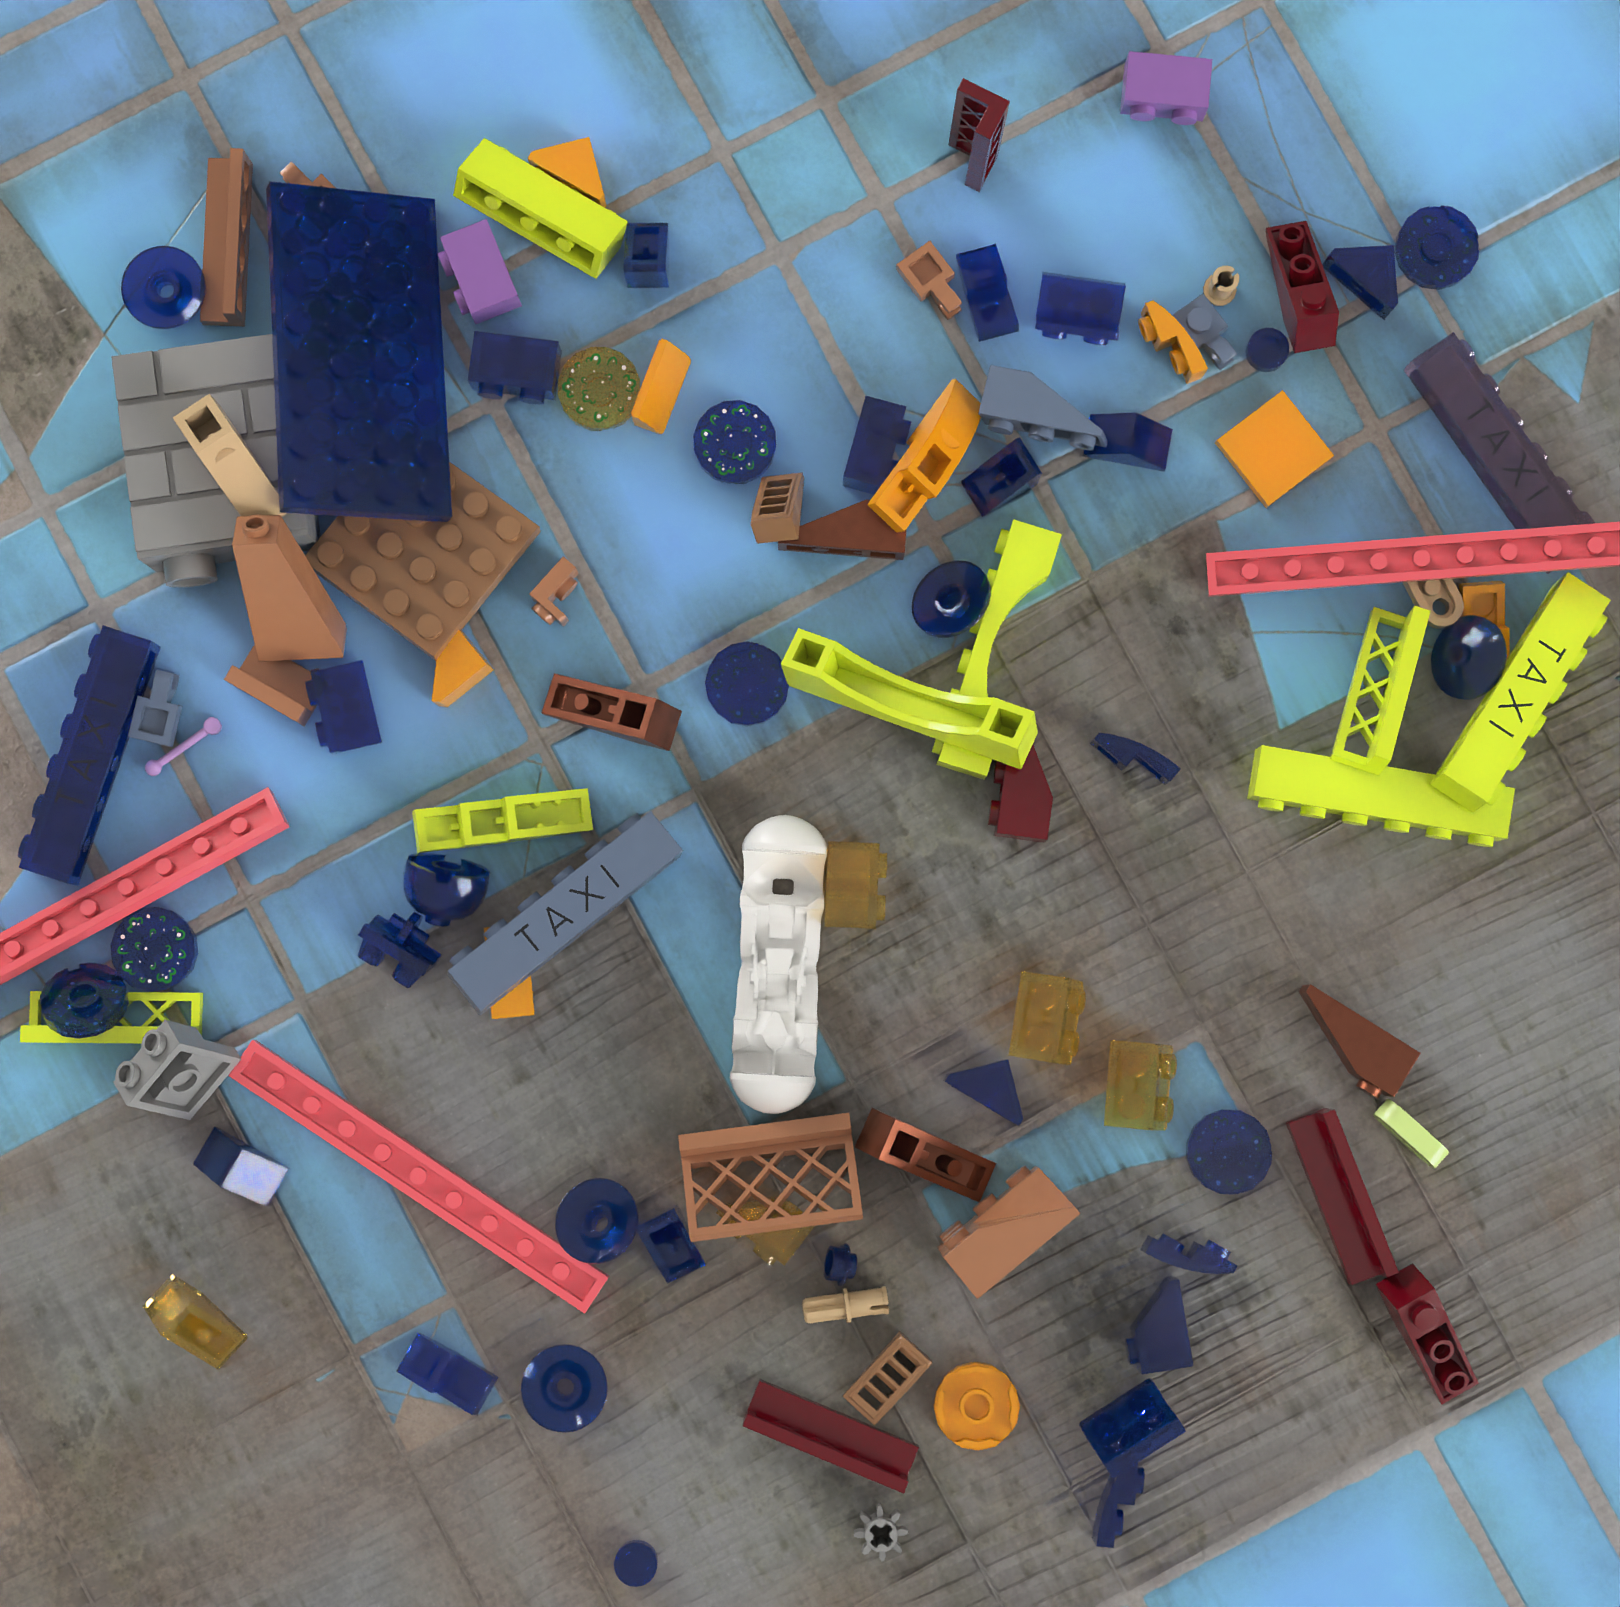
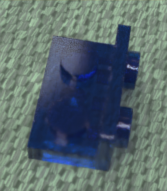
M363 660L321 670L319 668L310 670L312 680L305 681L310 704L311 706H319L322 721L315 723L320 746H328L331 754H338L383 743Z
M1150 1378L1079 1423L1081 1430L1112 1478L1186 1432L1182 1423Z

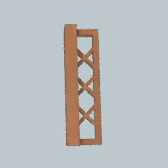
M230 148V158H208L200 322L203 325L245 327L253 163L244 149Z

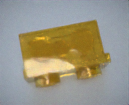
M1021 971L1008 1056L1071 1065L1072 1057L1076 1056L1080 1043L1079 1034L1076 1032L1078 1017L1084 1011L1086 1003L1083 981Z
M1110 1040L1104 1126L1166 1131L1167 1123L1171 1121L1174 1111L1173 1099L1169 1097L1170 1080L1174 1079L1177 1070V1059L1175 1054H1172V1045Z

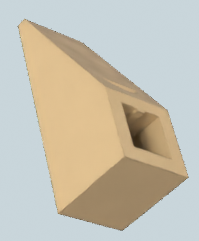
M210 394L173 417L198 457L240 516L281 515L283 517L290 512V509L222 407Z

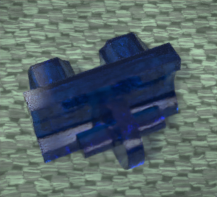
M416 911L408 920H405L396 913L391 916L389 921L380 915H376L369 924L363 925L358 936L363 938L358 957L370 965L378 966L383 962L387 954L399 961L392 977L406 988L413 986L421 976L429 972L438 963L442 954L426 945L430 935L418 928L423 916Z

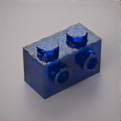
M474 331L468 382L472 390L478 391L477 395L484 398L502 399L503 394L519 396L520 401L529 404H544L545 399L555 400L562 355L559 342Z
M865 396L843 475L844 487L870 494L877 492L899 462L893 459L897 444L906 445L912 422L905 419L907 406Z

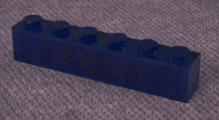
M104 625L100 634L93 636L88 649V657L91 658L86 674L80 675L75 686L74 697L77 698L74 710L72 714L66 715L61 726L60 737L63 738L59 753L53 754L47 766L46 777L50 778L45 793L37 797L33 806L32 817L35 818L30 835L26 834L18 850V858L21 859L19 868L67 884L79 885L130 738L128 733L137 696L144 697L161 646L150 640Z

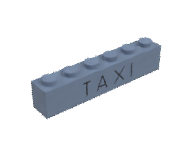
M651 811L642 818L638 813L628 818L618 827L621 835L609 844L605 839L599 841L584 854L588 860L579 868L574 870L571 865L566 867L551 880L554 887L541 897L538 892L533 893L517 907L521 913L507 923L502 918L483 934L487 938L485 942L474 950L468 945L449 960L453 967L448 970V977L479 1015L486 1012L680 858L683 852L682 848Z

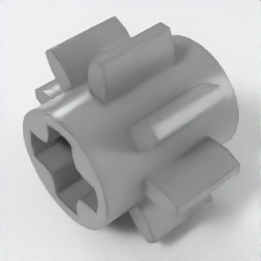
M877 1503L876 1512L870 1516L866 1512H860V1518L865 1524L864 1528L854 1530V1537L865 1538L866 1542L862 1547L863 1555L868 1554L872 1549L879 1552L880 1560L884 1561L886 1557L885 1552L892 1548L898 1553L902 1552V1547L897 1539L898 1536L907 1535L908 1528L906 1526H896L895 1522L900 1516L898 1509L889 1515L883 1512L881 1503ZM885 1524H888L890 1537L885 1539L880 1536L874 1540L872 1526L877 1525L882 1528Z

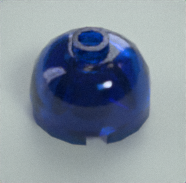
M411 854L408 856L404 866L403 889L407 902L415 911L425 915V922L435 926L447 927L450 926L451 920H463L477 911L483 903L488 890L490 871L487 868L466 859H461V865L443 861L446 855Z

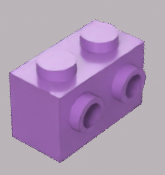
M1129 51L1124 65L1120 114L1130 115L1131 119L1137 121H1151L1155 117L1169 118L1173 123L1179 125H1192L1197 121L1202 122L1209 107L1213 59Z
M487 219L440 237L445 251L437 254L446 276L449 277L455 274L460 289L453 291L462 315L470 313L475 324H479L522 306Z

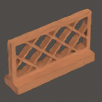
M849 1113L678 1135L690 1242L863 1219ZM845 1148L846 1162L836 1174L818 1162L826 1151ZM796 1155L806 1163L793 1180L776 1168L784 1156ZM754 1161L763 1168L750 1185L733 1174L741 1162ZM710 1166L720 1175L706 1191L693 1181V1168ZM812 1168L830 1180L817 1197L799 1185ZM847 1172L850 1184L842 1179ZM769 1174H772L787 1185L774 1202L757 1191ZM727 1179L744 1191L731 1208L714 1197V1194ZM838 1185L852 1196L853 1208L834 1210L823 1201ZM793 1191L811 1202L803 1214L791 1216L780 1208ZM694 1192L701 1196L696 1204ZM752 1196L767 1207L768 1210L759 1220L747 1221L737 1213ZM708 1202L725 1214L716 1226L698 1228L697 1215ZM817 1208H819L820 1210H822V1212H815V1211L817 1210ZM774 1214L779 1216L777 1218H772ZM731 1220H734V1221L736 1222V1223L728 1224Z

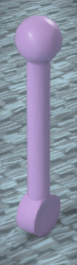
M214 717L206 719L201 730L158 760L148 761L145 765L146 773L150 776L158 775L165 764L208 734H218L222 729L221 722Z

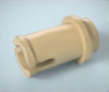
M1228 265L1218 267L1213 275L1209 276L1205 281L1203 293L1211 304L1224 306L1234 299L1237 292L1236 287L1239 283V274L1237 273L1232 276V273L1235 271L1233 267Z

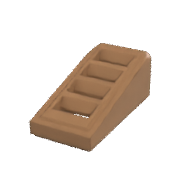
M803 472L761 478L751 516V527L757 544L796 540L799 538L804 487Z
M899 1331L842 1396L875 1426L933 1362ZM898 1350L915 1364L910 1371L893 1356ZM886 1363L904 1377L899 1384L882 1369ZM874 1375L893 1390L888 1396L870 1381ZM863 1387L881 1402L877 1409L873 1408L858 1394Z

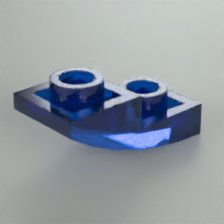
M1163 1233L1159 1240L1148 1235L1140 1249L1160 1261L1190 1271L1230 1274L1234 1273L1237 1265L1227 1260L1231 1252L1209 1239L1205 1246L1194 1241L1186 1256L1181 1254L1185 1246Z
M1124 1454L1114 1468L1102 1492L1092 1539L1098 1547L1114 1548L1115 1536H1122L1124 1522L1123 1510L1117 1509V1504L1135 1505L1136 1493H1143L1144 1467H1138V1460L1134 1455Z

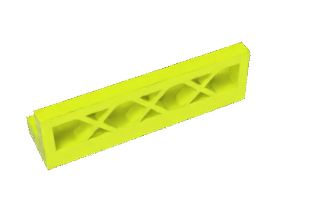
M1414 606L1407 617L1377 607H1373L1371 610L1332 750L1331 760L1376 775H1380L1390 763L1430 616V610ZM1378 622L1400 629L1398 641L1385 647L1376 633ZM1373 645L1376 651L1370 654ZM1395 651L1392 659L1389 653ZM1381 658L1389 674L1388 678L1375 684L1366 670L1367 663ZM1363 682L1366 688L1360 691ZM1385 687L1382 696L1379 690ZM1370 694L1379 711L1377 716L1365 721L1357 709L1356 703L1357 700ZM1353 719L1356 726L1350 728L1351 721ZM1375 724L1372 734L1369 727ZM1361 732L1369 746L1367 756L1363 757L1345 751L1344 747L1347 737Z
M30 991L29 1025H21L20 1042L142 1044L144 1035L149 1030H156L159 1027L151 1026L158 1018L162 1023L165 1019L169 1020L164 1013L176 1001H192L191 1026L196 1027L202 1036L203 993L123 992L119 996V1001L123 1002L120 1004L121 1007L117 1009L109 1000H117L116 996L118 995L116 993L120 994L121 992H114V994L112 992H100L95 997V994H98V992ZM64 995L56 999L68 1011V1014L61 1020V1023H64L66 1019V1023L63 1025H59V1023L57 1025H41L42 1000H54L56 996ZM74 996L77 999L73 998V1000H81L72 1010H68V1007L65 1005V1002L71 1000ZM91 1000H99L111 1012L108 1016L109 1018L113 1017L112 1012L115 1013V1018L112 1020L105 1019L101 1023L100 1029L88 1031L85 1029V1026L89 1029L91 1025L79 1014ZM133 1001H142L154 1013L142 1026H133L121 1014ZM152 1001L166 1002L158 1009ZM74 1015V1018H77V1019H75V1020H76L81 1026H65V1025H67V1024L72 1020V1016ZM117 1019L123 1026L108 1025ZM76 1028H78L79 1030L78 1032H73L72 1029L77 1030Z

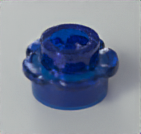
M846 1243L840 1247L829 1246L824 1261L825 1279L837 1281L838 1286H843L847 1278H854L857 1270L856 1253H851L850 1246Z

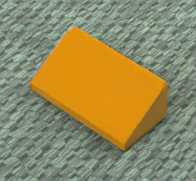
M663 338L658 341L631 411V417L635 426L657 434H663L691 363V359L687 354Z

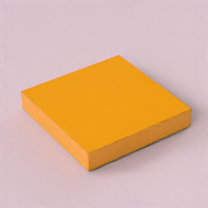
M1283 390L1215 442L1265 508L1269 507L1334 457V454Z

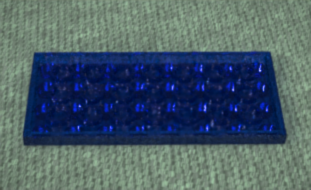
M270 181L266 188L280 513L448 522L452 518L435 199Z

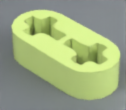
M1387 1098L1373 1114L1379 1123L1431 1168L1435 1169L1448 1155L1449 1151L1434 1136L1392 1100Z

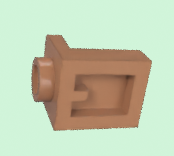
M564 556L529 593L532 600L536 602L531 609L547 624L551 625L556 620L563 627L569 620L553 604V601L556 598L563 601L578 584L574 578L579 574L576 567Z

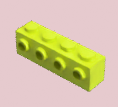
M486 138L478 144L457 171L454 197L595 279L598 278L621 248L628 223L627 220Z

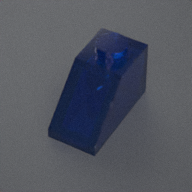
M1175 1276L1165 1277L1131 1324L1132 1338L1125 1339L1128 1362L1130 1365L1136 1364L1137 1370L1142 1375L1193 1367L1180 1282Z

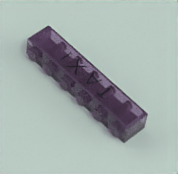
M1453 332L1414 358L1405 367L1404 372L1515 529L1595 523L1587 512L1580 511L1571 499L1573 496L1571 488L1562 477L1554 475L1547 465L1548 457L1538 443L1530 441L1523 431L1524 423L1521 417L1513 408H1507L1499 397L1500 390L1497 383L1489 374H1483L1474 361L1476 359L1475 353L1465 340H1459Z

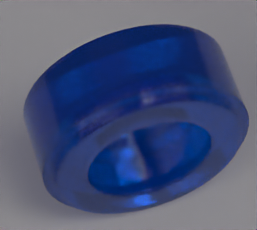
M1260 329L1251 336L1246 345V358L1249 364L1258 371H1275L1283 365L1289 355V342L1286 336L1277 329Z
M632 1540L623 1544L614 1560V1569L617 1577L624 1584L633 1587L643 1586L650 1582L658 1567L656 1551L649 1543L642 1540Z

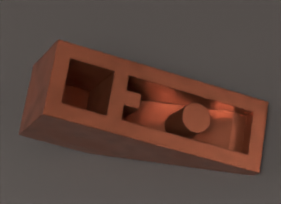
M866 499L801 525L799 528V538L796 540L778 541V550L903 560L906 530L896 533L867 505L870 500Z
M555 673L542 709V714L666 751H670L682 713L681 710L656 698Z
M1303 985L1299 990V994L1348 1073L1359 1079L1356 1087L1376 1099H1379L1381 1094L1395 1097L1421 1053L1313 985Z
M871 1108L855 1145V1148L881 1161L977 1202H980L997 1164L874 1108Z

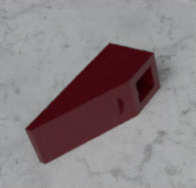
M1307 221L1266 228L1265 233L1283 321L1294 353L1336 346L1339 310Z
M1032 745L1022 769L996 761L993 783L1001 785L999 800H991L988 825L995 826L994 836L1044 843L1048 840L1053 796L1034 745Z
M1413 1263L1399 1270V1273L1375 1284L1392 1320L1441 1404L1479 1384L1435 1288Z

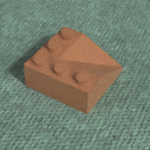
M1026 1166L1021 1167L1005 1181L1009 1186L1007 1190L997 1198L993 1193L987 1195L973 1207L976 1215L964 1225L959 1220L956 1221L939 1236L943 1241L937 1247L941 1255L977 1299L1080 1215L1076 1207L1037 1166H1034L1030 1171Z

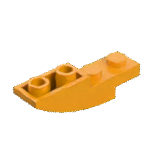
M957 379L950 381L906 441L909 448L867 504L896 533L905 531L925 502L930 498L937 497L962 459L980 422L979 409L981 403Z

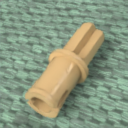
M886 1286L848 1292L847 1288H842V1293L805 1298L802 1302L803 1316L806 1323L846 1319L847 1323H851V1318L889 1314Z

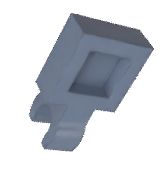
M1204 293L1172 315L1185 328L1199 350L1204 348L1219 370H1222L1234 361L1233 357L1237 354L1225 338L1220 336L1227 330L1228 325Z
M156 670L150 698L137 696L128 737L173 747L183 707L171 703L178 686L179 675Z

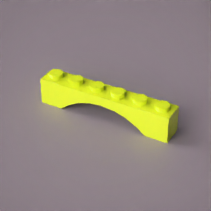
M1013 519L1010 530L1001 528L994 553L1001 555L997 570L991 568L988 570L982 593L989 594L985 610L976 608L969 630L970 633L977 634L972 650L964 648L957 672L964 674L960 690L951 688L950 693L972 697H988L987 667L992 644L999 627L1010 611L1029 592L1046 582L1050 575L1062 534ZM935 739L932 753L939 754L936 765L985 780L992 759Z
M800 628L797 629L781 662L784 676L790 687L1018 769H1022L1038 734L1035 712L995 697L963 696L915 683L874 665L834 640Z

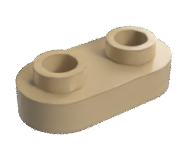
M1453 579L1402 582L1414 606L1431 611L1427 623L1428 626L1437 629L1446 628L1454 624L1461 617L1464 610V602ZM1434 601H1440L1445 605L1444 615H1438L1434 612L1432 607Z

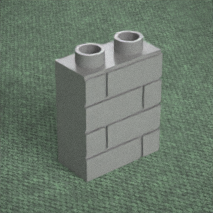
M282 332L160 349L154 352L146 351L111 356L122 446L125 454L124 462L129 501L131 502L130 510L137 558L156 572L164 571L166 586L194 587L216 582L218 580L216 564L236 561L232 542L236 518L240 514L205 467L173 419L174 416L208 394L222 407L290 509V512L282 518L301 550L309 551L317 543L321 533L298 356Z

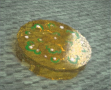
M590 347L575 353L564 364L558 378V398L565 414L576 425L590 431L614 429L623 425L631 417V411L641 388L640 378L634 364L623 353L608 347Z

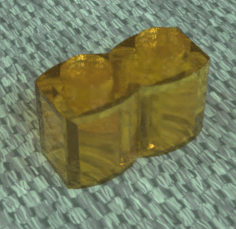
M828 841L824 927L876 929V921H885L886 895L877 894L878 878H886L887 853H879L880 843Z

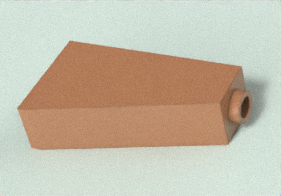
M281 515L237 517L232 547L258 661L343 658L347 632L346 623Z

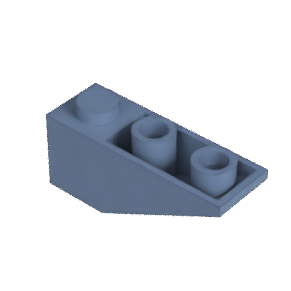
M990 365L979 409V415L985 425H988L989 430L1005 435H1011L1013 430L1027 432L1030 438L1041 442H1053L1054 438L1070 440L1069 444L1083 450H1093L1095 445L1107 447L1108 440L1103 430L1033 373Z

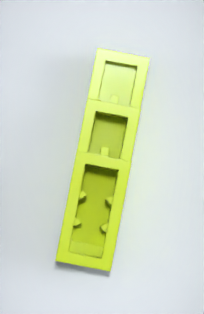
M588 788L508 796L502 799L466 802L454 806L415 809L412 811L417 853L509 843L593 830Z

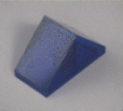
M627 223L623 262L627 288H669L668 223Z
M1394 245L1334 248L1322 264L1327 272L1383 320L1397 306L1398 294Z
M1138 413L1090 414L1089 420L1103 430L1108 443L1107 447L1095 445L1093 450H1083L1082 457L1165 471L1173 429Z
M1019 437L963 479L961 484L981 516L984 517L1035 487L1039 482L1042 472Z
M1008 1059L947 1073L943 1080L944 1082L1015 1125L1020 1126L1023 1115Z
M216 1126L211 1131L193 1163L194 1166L219 1187L265 1206L269 1205L289 1170L287 1166Z
M678 1204L640 1222L635 1227L667 1284L706 1265L696 1242H690L689 1228Z

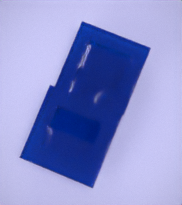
M996 244L956 254L962 286L978 341L1018 332L1019 322L1007 288V276Z
M1098 733L1090 742L1094 748L1121 771L1134 759L1164 785L1169 783L1181 769L1157 751L1128 738Z
M417 1333L396 1370L428 1392L441 1395L471 1415H478L498 1379V1376L421 1333Z

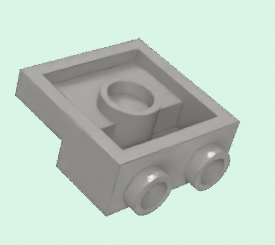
M165 1019L156 1030H149L144 1035L141 1044L142 1048L133 1059L124 1061L118 1066L115 1075L116 1079L113 1083L127 1106L191 1120L240 1062L241 1057L234 1047L204 1040L196 1027Z

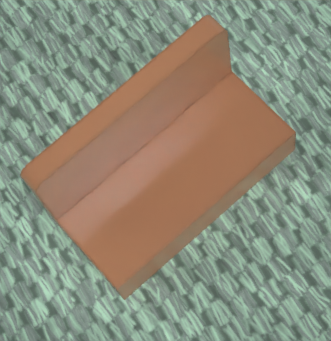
M255 644L240 669L232 665L224 678L225 681L304 727L329 686L326 680L291 660L258 661Z

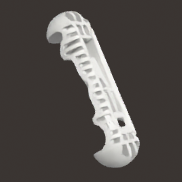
M789 815L770 817L756 824L747 834L742 844L744 859V879L740 894L742 914L740 956L742 965L739 971L736 1011L733 1019V1067L730 1072V1081L736 1095L743 1103L754 1110L768 1114H779L798 1107L809 1097L816 1083L814 1074L818 1036V976L816 964L820 949L821 917L824 910L823 875L827 857V845L821 833L813 825L801 818ZM773 880H793V894H773Z

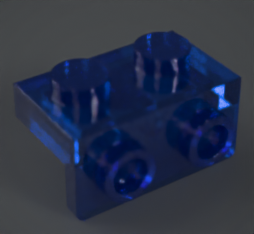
M1042 272L1035 315V329L1042 330L1043 336L1053 339H1066L1067 334L1084 336V342L1095 345H1107L1109 340L1117 341L1120 333L1119 324L1126 285L1120 282Z

